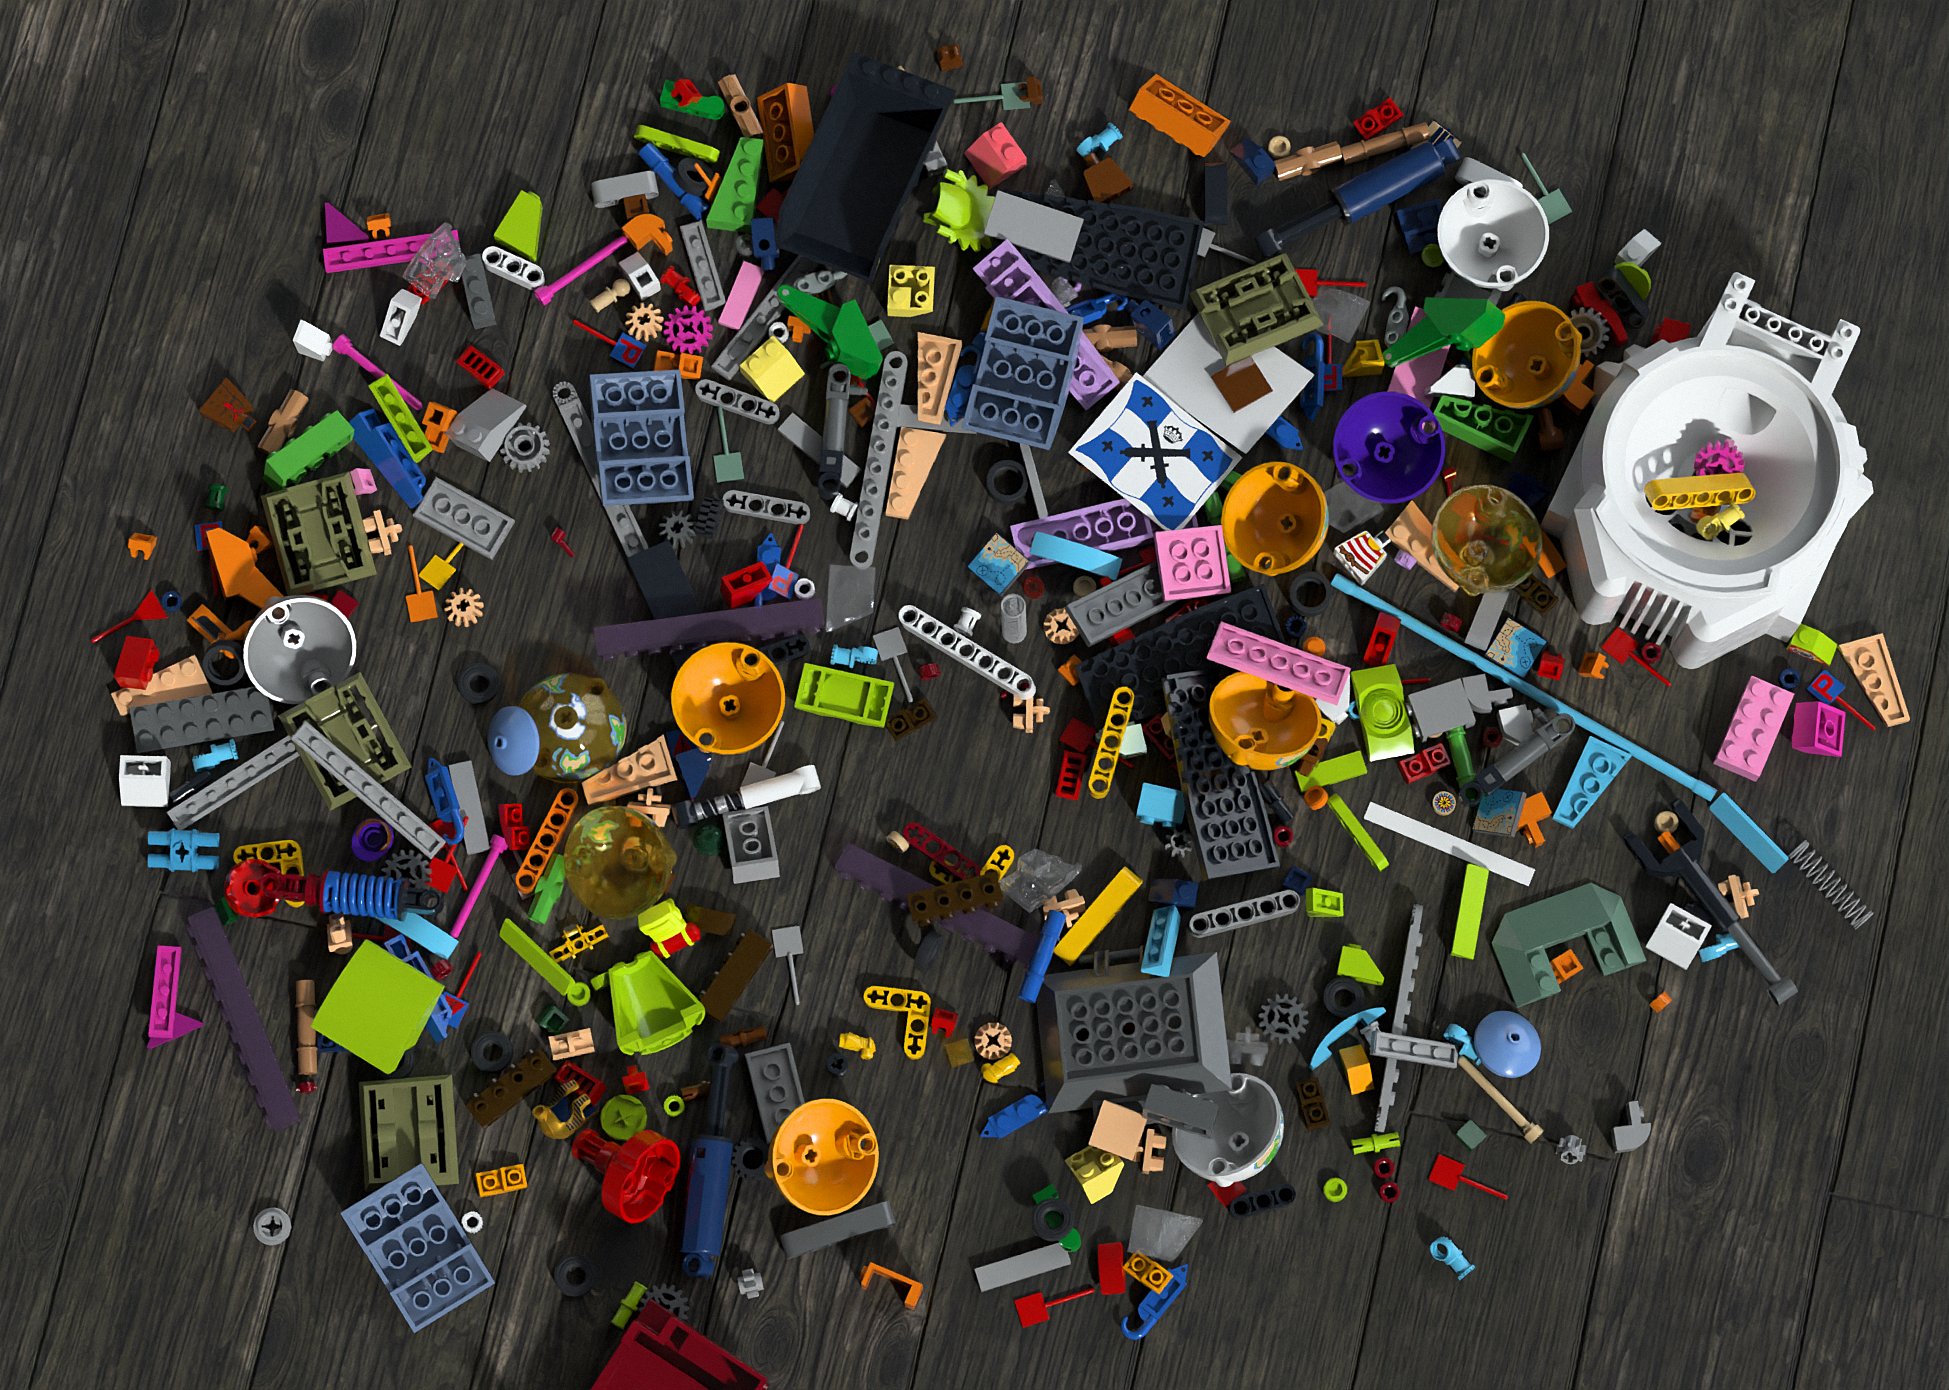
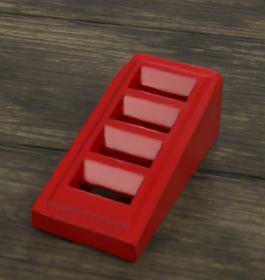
M471 345L456 360L459 366L489 390L505 374L500 366ZM473 353L475 356L466 364L464 361ZM479 358L481 360L480 363L473 369L471 366ZM484 364L488 365L481 374L478 373ZM493 369V373L486 379L485 375Z
M1064 750L1055 796L1078 801L1087 759L1086 754ZM1068 758L1079 760L1081 763L1080 765L1067 763ZM1066 767L1079 770V773L1065 772ZM1064 777L1077 779V783L1063 781ZM1062 786L1075 788V792L1064 791L1061 788Z
M566 1060L553 1079L562 1085L573 1079L576 1080L578 1075H581L576 1082L579 1088L574 1090L573 1093L579 1097L586 1094L591 1100L590 1104L595 1106L607 1089L606 1085ZM572 1069V1070H573V1073H572L571 1076L568 1078V1080L565 1081V1080H564L565 1077L567 1076V1074L569 1073V1071ZM586 1080H588L589 1082L587 1083V1085L585 1086V1088L581 1091L580 1089L582 1088V1086L584 1085V1083L586 1082Z

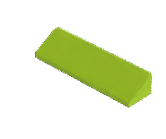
M386 374L368 386L413 461L418 463L433 448L391 378Z
M1469 863L1466 865L1451 956L1474 959L1489 869Z
M509 918L504 920L499 933L500 937L563 996L566 995L576 985L574 979Z

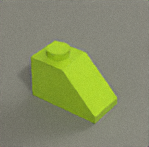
M1348 944L1347 947H1342L1337 977H1348L1356 981L1382 986L1384 981L1383 975L1365 950H1361V946Z

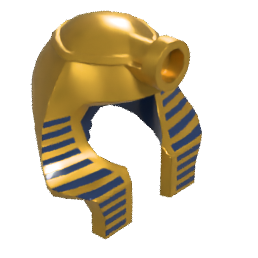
M574 1079L558 1087L557 1093L548 1107L539 1105L532 1111L533 1116L538 1119L542 1132L552 1139L570 1137L586 1121L599 1112V1106H592L583 1111L591 1103L590 1098L586 1094L573 1101V1113L569 1112L567 1095L579 1088Z

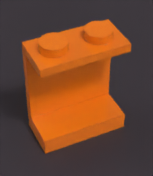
M870 1262L868 1267H863L859 1276L863 1289H867L873 1273H876L910 1288L905 1300V1307L914 1310L923 1290V1284Z

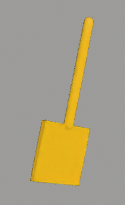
M460 542L445 561L434 555L418 576L437 590H440L456 571L448 563L464 544Z

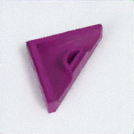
M325 203L328 245L369 242V237L331 204Z
M175 1012L173 1038L151 1037L147 1048L152 1050L161 1044L184 1036L186 1033L200 1027L202 1028L204 1023Z

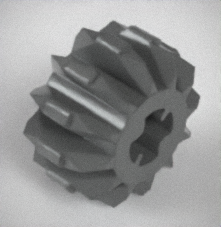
M682 510L679 511L678 516H675L674 511H670L671 518L664 515L662 518L665 523H659L658 525L659 529L663 530L659 533V537L665 538L664 541L669 540L670 543L672 542L673 549H676L677 543H680L681 548L684 549L685 541L690 544L693 543V539L690 536H696V530L693 529L697 526L696 522L691 521L692 516L690 514L684 517ZM675 526H679V527H680V529H681V532H680V533H677V534H676V531H675V528H674Z

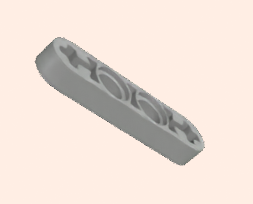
M707 379L699 381L696 385V395L703 402L722 407V409L769 425L776 423L779 419V408L773 402ZM706 386H709L711 392L716 393V389L720 390L717 393V399L714 400V394L706 393V395H702V390L700 389H705ZM731 393L734 397L733 401L728 404L723 403L720 400L722 394ZM746 400H751L755 406L753 410L745 411L742 409V403ZM759 404H762L761 410L769 411L770 408L773 409L775 416L771 415L769 418H766V414L762 411H759V415H756Z
M730 490L723 496V506L731 513L797 525L805 524L810 519V509L802 502ZM732 496H735L738 502H743V498H747L745 509H742V504L735 503L734 507H731L727 500H731ZM752 500H759L762 503V507L758 511H752L749 508V503ZM781 504L784 507V512L780 515H775L771 512L772 506ZM788 506H791V511L798 512L799 508H802L806 515H802L801 519H798L797 514L790 513V517H786Z

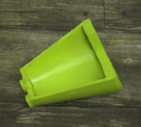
M652 951L637 954L634 957V961L629 964L619 962L608 969L617 1044L623 1053L633 1055L634 1052L639 1051L641 1055H646L666 1049L693 1032L691 1028L695 1024L700 1025L705 1016L704 1006Z

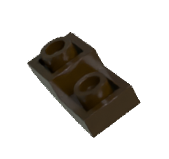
M1530 574L1523 582L1512 588L1543 617L1559 602V598L1545 588L1541 581L1533 574Z
M923 698L906 710L903 709L888 718L885 724L894 740L897 741L924 727L938 717L928 699Z
M687 904L684 920L686 923L693 922L700 931L732 937L736 914Z
M1318 1077L1295 1082L1308 1131L1330 1126L1331 1122Z

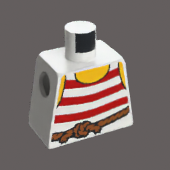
M1364 531L1337 546L1333 554L1362 586L1385 560L1387 554L1382 548L1391 540L1383 531L1374 538L1367 531Z

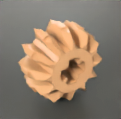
M641 302L640 309L633 306V313L626 314L629 320L625 322V325L630 328L628 330L630 335L636 334V340H640L644 336L645 341H649L648 335L656 338V331L663 330L660 324L664 322V319L659 316L661 313L659 309L653 310V304H649L645 308L644 303ZM645 319H648L649 323L645 322L644 325H641L640 321L644 322Z
M460 588V595L451 592L453 600L446 599L445 602L449 606L444 608L445 613L450 614L448 620H455L456 626L459 627L463 621L465 627H469V620L476 624L477 619L475 616L482 617L483 613L478 609L483 608L484 605L483 602H478L480 600L479 594L473 596L472 589H469L465 594L463 588ZM462 604L467 605L465 612L461 610Z

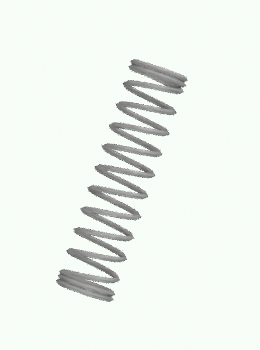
M1008 594L1002 599L1000 604L1002 634L1008 642L1019 643L1024 640L1027 634L1026 605L1024 599L1018 594Z
M1807 840L1803 841L1788 855L1789 859L1797 855L1793 863H1798L1810 855L1801 865L1800 870H1804L1815 863L1806 874V877H1810L1821 870L1812 882V884H1816L1827 877L1819 887V891L1824 890L1835 882L1826 893L1825 898L1832 896L1842 889L1831 904H1836L1847 897L1838 908V911H1842L1853 904L1844 918L1850 917L1861 909L1851 921L1853 928L1857 929L1874 912L1870 910L1867 914L1856 920L1866 908V904L1850 913L1860 901V898H1856L1843 907L1854 891H1850L1836 900L1846 889L1847 884L1830 893L1841 880V877L1824 886L1835 872V870H1832L1818 879L1827 868L1828 863L1810 874L1821 861L1822 856L1804 866L1816 850H1812L1798 859L1809 846Z

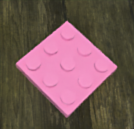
M1222 525L1155 532L1153 534L1163 601L1231 593Z

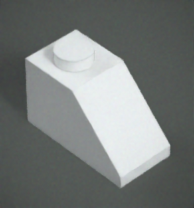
M1644 229L1633 237L1618 253L1615 263L1629 262L1637 264V267H1641L1661 243Z
M401 289L391 299L380 337L400 346L417 316L422 298Z
M300 320L293 338L298 353L324 362L326 355L329 356L331 354L333 346L329 334Z
M1455 365L1454 368L1447 371L1424 391V395L1442 397L1444 395L1462 400L1471 399L1475 394L1473 369H1469L1468 365Z
M1350 674L1337 706L1320 699L1315 700L1321 717L1331 722H1336L1338 725L1348 716L1346 712L1349 709Z

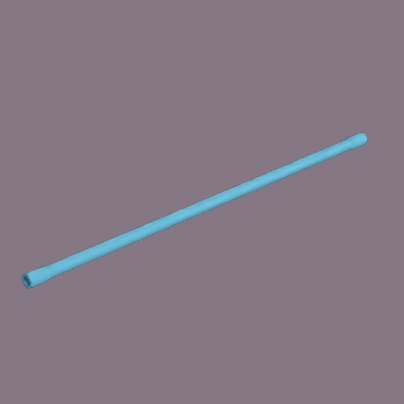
M1338 573L1335 575L1331 583L1335 588L1348 595H1352L1382 613L1402 619V625L1556 713L1569 714L1577 725L1688 787L1711 802L1717 789L1693 778L1362 589Z

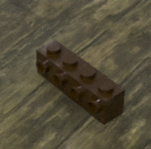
M992 872L906 894V899L913 925L918 924L919 927L932 924V920L941 918V921L955 918L954 915L963 912L964 915L976 913L978 908H997L1000 906L999 903L1003 902V895L997 872Z
M751 929L747 933L742 932L736 941L738 946L735 951L728 952L723 960L725 965L721 971L716 970L710 979L712 984L708 990L703 989L697 997L705 1008V1014L720 1024L773 949L772 943Z
M534 1048L530 1049L523 1055V1061L518 1065L516 1063L511 1064L504 1070L506 1073L499 1080L497 1077L487 1083L485 1091L481 1094L476 1092L467 1100L466 1108L484 1130L558 1072L540 1048L534 1050Z

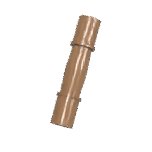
M1424 122L1407 128L1403 127L1401 131L1381 135L1365 142L1361 140V142L1340 148L1343 157L1342 161L1344 165H1348L1364 159L1368 160L1370 156L1387 153L1403 146L1410 147V145L1430 140L1431 136L1427 123Z
M313 980L296 981L295 1008H298L297 1033L299 1048H297L299 1075L317 1074L318 1048L315 1047L316 1030L310 1027L315 1018L314 1007H316L315 983Z

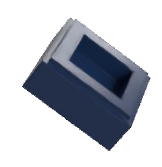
M1292 865L1281 886L1287 890L1295 891L1298 896L1302 897L1313 876Z

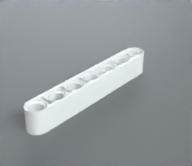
M906 605L900 609L899 619L903 627L909 632L1020 699L1028 700L1034 696L1036 687L1031 677L918 608ZM910 614L916 615V617H915V619H914L913 621H911V622H906V621H905V619H906V617H907L908 615H910ZM927 626L935 627L931 633H924ZM945 638H953V642L951 644H943ZM965 649H972V653L969 656H962V652ZM991 660L989 667H981L983 661ZM1002 672H1011L1007 679H1000ZM1022 683L1030 684L1027 690H1019V686Z

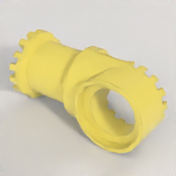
M1734 501L1729 503L1730 506L1720 514L1708 515L1699 520L1696 529L1705 539L1715 538L1722 530L1728 531L1733 523L1745 517L1743 511H1739L1740 507L1737 508L1738 505ZM1708 525H1711V527L1707 531H1705V528H1707Z

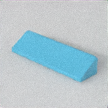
M1722 793L1709 807L1710 811L1771 873H1775L1787 862L1788 857L1726 793Z
M1175 905L1153 911L1141 966L1143 973L1163 977L1169 976L1181 916Z

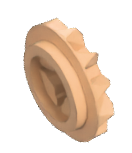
M1064 608L1054 609L1051 613L1047 614L1044 621V632L1052 642L1068 644L1076 639L1079 632ZM1068 619L1066 623L1068 630L1061 629V631L1056 633L1058 629L1056 621L1062 623Z
M987 1023L978 1029L974 1042L976 1050L981 1056L996 1060L1004 1057L1009 1052L1012 1039L1005 1026L999 1023ZM986 1034L992 1037L1000 1034L997 1039L1000 1048L994 1044L986 1048L989 1042Z

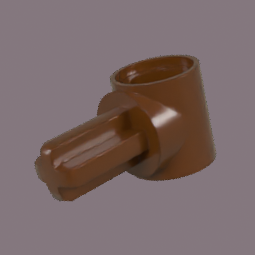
M1543 408L1538 410L1537 416L1541 430L1537 433V443L1540 453L1564 449L1562 432L1558 427H1554L1550 409Z

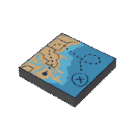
M996 532L967 567L1002 597L1031 561Z
M1508 617L1484 657L1524 680L1546 645L1547 640Z
M1499 788L1487 798L1483 795L1472 830L1479 833L1514 838L1527 794L1523 791Z

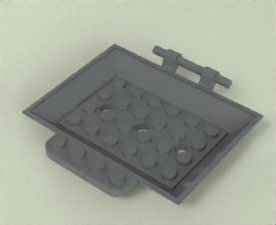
M1140 945V948L1113 952H1109V950L1096 951L1091 955L1079 956L1080 965L1094 963L1093 969L1044 975L1043 978L1045 980L1042 982L1036 1002L1048 1114L1093 1108L1094 1121L1096 1123L1104 1100L1143 1113L1151 1084L1166 1085L1170 1090L1176 1092L1185 1091L1192 1095L1232 1090L1217 952L1173 958L1168 977L1143 973L1141 971L1146 945ZM1140 957V962L1109 966L1111 961ZM1173 1017L1181 1018V1026L1177 1029L1169 1027V1021ZM1127 1023L1135 1025V1031L1131 1035L1123 1033V1027ZM1081 1029L1089 1031V1037L1085 1041L1077 1039V1033ZM1148 1119L1146 1124L1158 1123Z

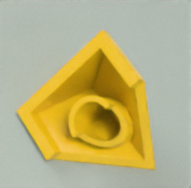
M1356 341L1355 348L1343 366L1342 376L1353 377L1382 374L1384 359L1379 341Z

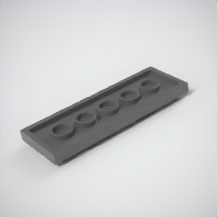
M1155 561L1068 604L1064 609L1086 645L1090 647L1184 599L1163 601L1158 563Z
M256 687L130 708L137 753L275 730L270 699Z

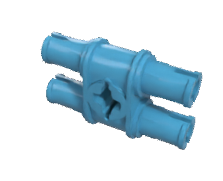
M175 828L170 829L169 832L149 831L148 845H169L170 853L149 854L148 867L169 868L171 872L175 870H192V872H195L198 869L218 870L219 856L199 855L197 848L198 846L218 847L220 841L219 833H199L196 829L186 831L176 830ZM182 845L184 846L185 850H189L185 854V856L183 855V851L179 850L182 847Z

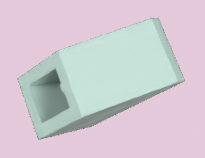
M1128 722L1119 756L1127 759L1146 755L1147 749L1141 724L1135 725V722ZM1104 728L1095 735V740L1098 744H1100ZM1114 738L1105 740V745L1109 748H1113L1118 744Z

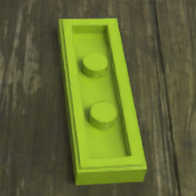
M1357 751L1319 763L1317 768L1314 767L1309 777L1298 774L1297 770L1294 773L1301 793H1305L1312 786L1324 787L1367 774V769L1361 751Z

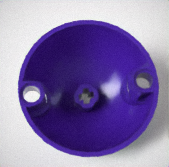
M1379 392L1361 398L1344 413L1335 431L1333 455L1337 467L1336 475L1338 479L1345 482L1354 492L1374 502L1399 503L1417 497L1433 484L1444 462L1445 440L1437 418L1422 402L1403 393ZM1425 422L1430 423L1433 427L1432 433L1424 432L1422 424ZM1380 449L1382 451H1387L1388 454L1385 456L1386 459H1384V456L1381 458L1379 457L1378 453L1380 452ZM1343 465L1351 466L1353 468V475H1345L1342 471Z

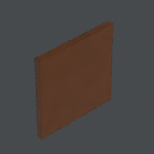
M1251 356L1237 361L1211 376L1233 413L1273 392V389Z

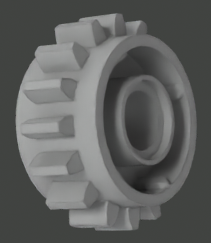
M1584 307L1580 308L1579 313L1576 310L1571 311L1572 317H1567L1578 331L1581 326H1585L1590 330L1588 338L1582 337L1580 344L1581 353H1584L1585 357L1590 356V351L1594 354L1599 353L1597 347L1603 349L1605 347L1603 340H1609V337L1605 335L1610 330L1609 327H1605V323L1608 320L1600 318L1601 312L1593 313V308H1590L1588 312H1585Z
M529 422L527 426L519 423L518 427L511 429L501 444L502 447H505L500 450L501 455H506L504 462H511L510 468L512 470L517 467L521 473L523 469L531 472L534 467L539 469L541 462L546 463L547 460L544 456L550 454V451L545 447L549 446L550 443L549 440H544L546 438L545 432L539 433L540 427L538 425L533 428ZM524 443L531 445V448L526 452L519 450V447Z

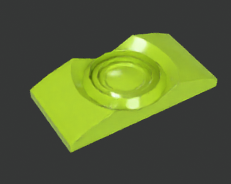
M805 663L794 707L820 716L835 717L857 724L884 728L894 682Z
M1391 664L1350 672L1369 762L1413 754L1412 729L1406 713L1403 687L1396 665Z

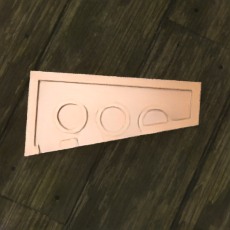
M918 332L919 421L941 425L962 347V340Z
M901 427L886 516L909 519L940 447L946 438V434Z
M1411 501L1385 533L1393 545L1410 554L1417 560L1416 563L1452 591L1456 592L1467 578L1458 573V571L1462 572L1465 567L1433 527L1435 548L1442 555H1445L1453 567L1451 568L1450 565H1446V568L1443 569L1444 572L1441 570L1432 548V525L1415 503Z
M1883 633L1839 645V651L1885 726L1891 727L1909 722L1910 717Z
M193 655L153 674L146 690L122 688L111 695L121 716L130 714L131 707L213 694L197 657Z
M664 735L649 745L638 749L632 755L621 759L610 768H606L582 782L588 806L677 780Z

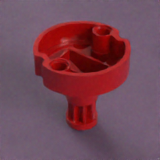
M587 1128L579 1133L572 1146L574 1158L580 1161H588L595 1165L597 1171L605 1175L602 1186L604 1207L609 1212L629 1223H638L647 1219L662 1205L664 1196L667 1191L672 1189L679 1171L680 1152L678 1146L670 1139L653 1130L638 1132L620 1146L615 1142H607L598 1137L597 1132Z

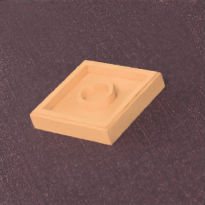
M1104 1100L1089 1145L1133 1160L1147 1119L1142 1118L1143 1113Z

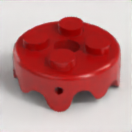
M260 859L245 860L236 864L229 871L224 882V894L228 905L233 911L244 917L253 918L273 913L280 899L267 897L261 890L259 881L266 873L282 874L280 870ZM250 882L256 885V892L253 895H250L247 891V886ZM269 882L267 890H273L277 886V882Z

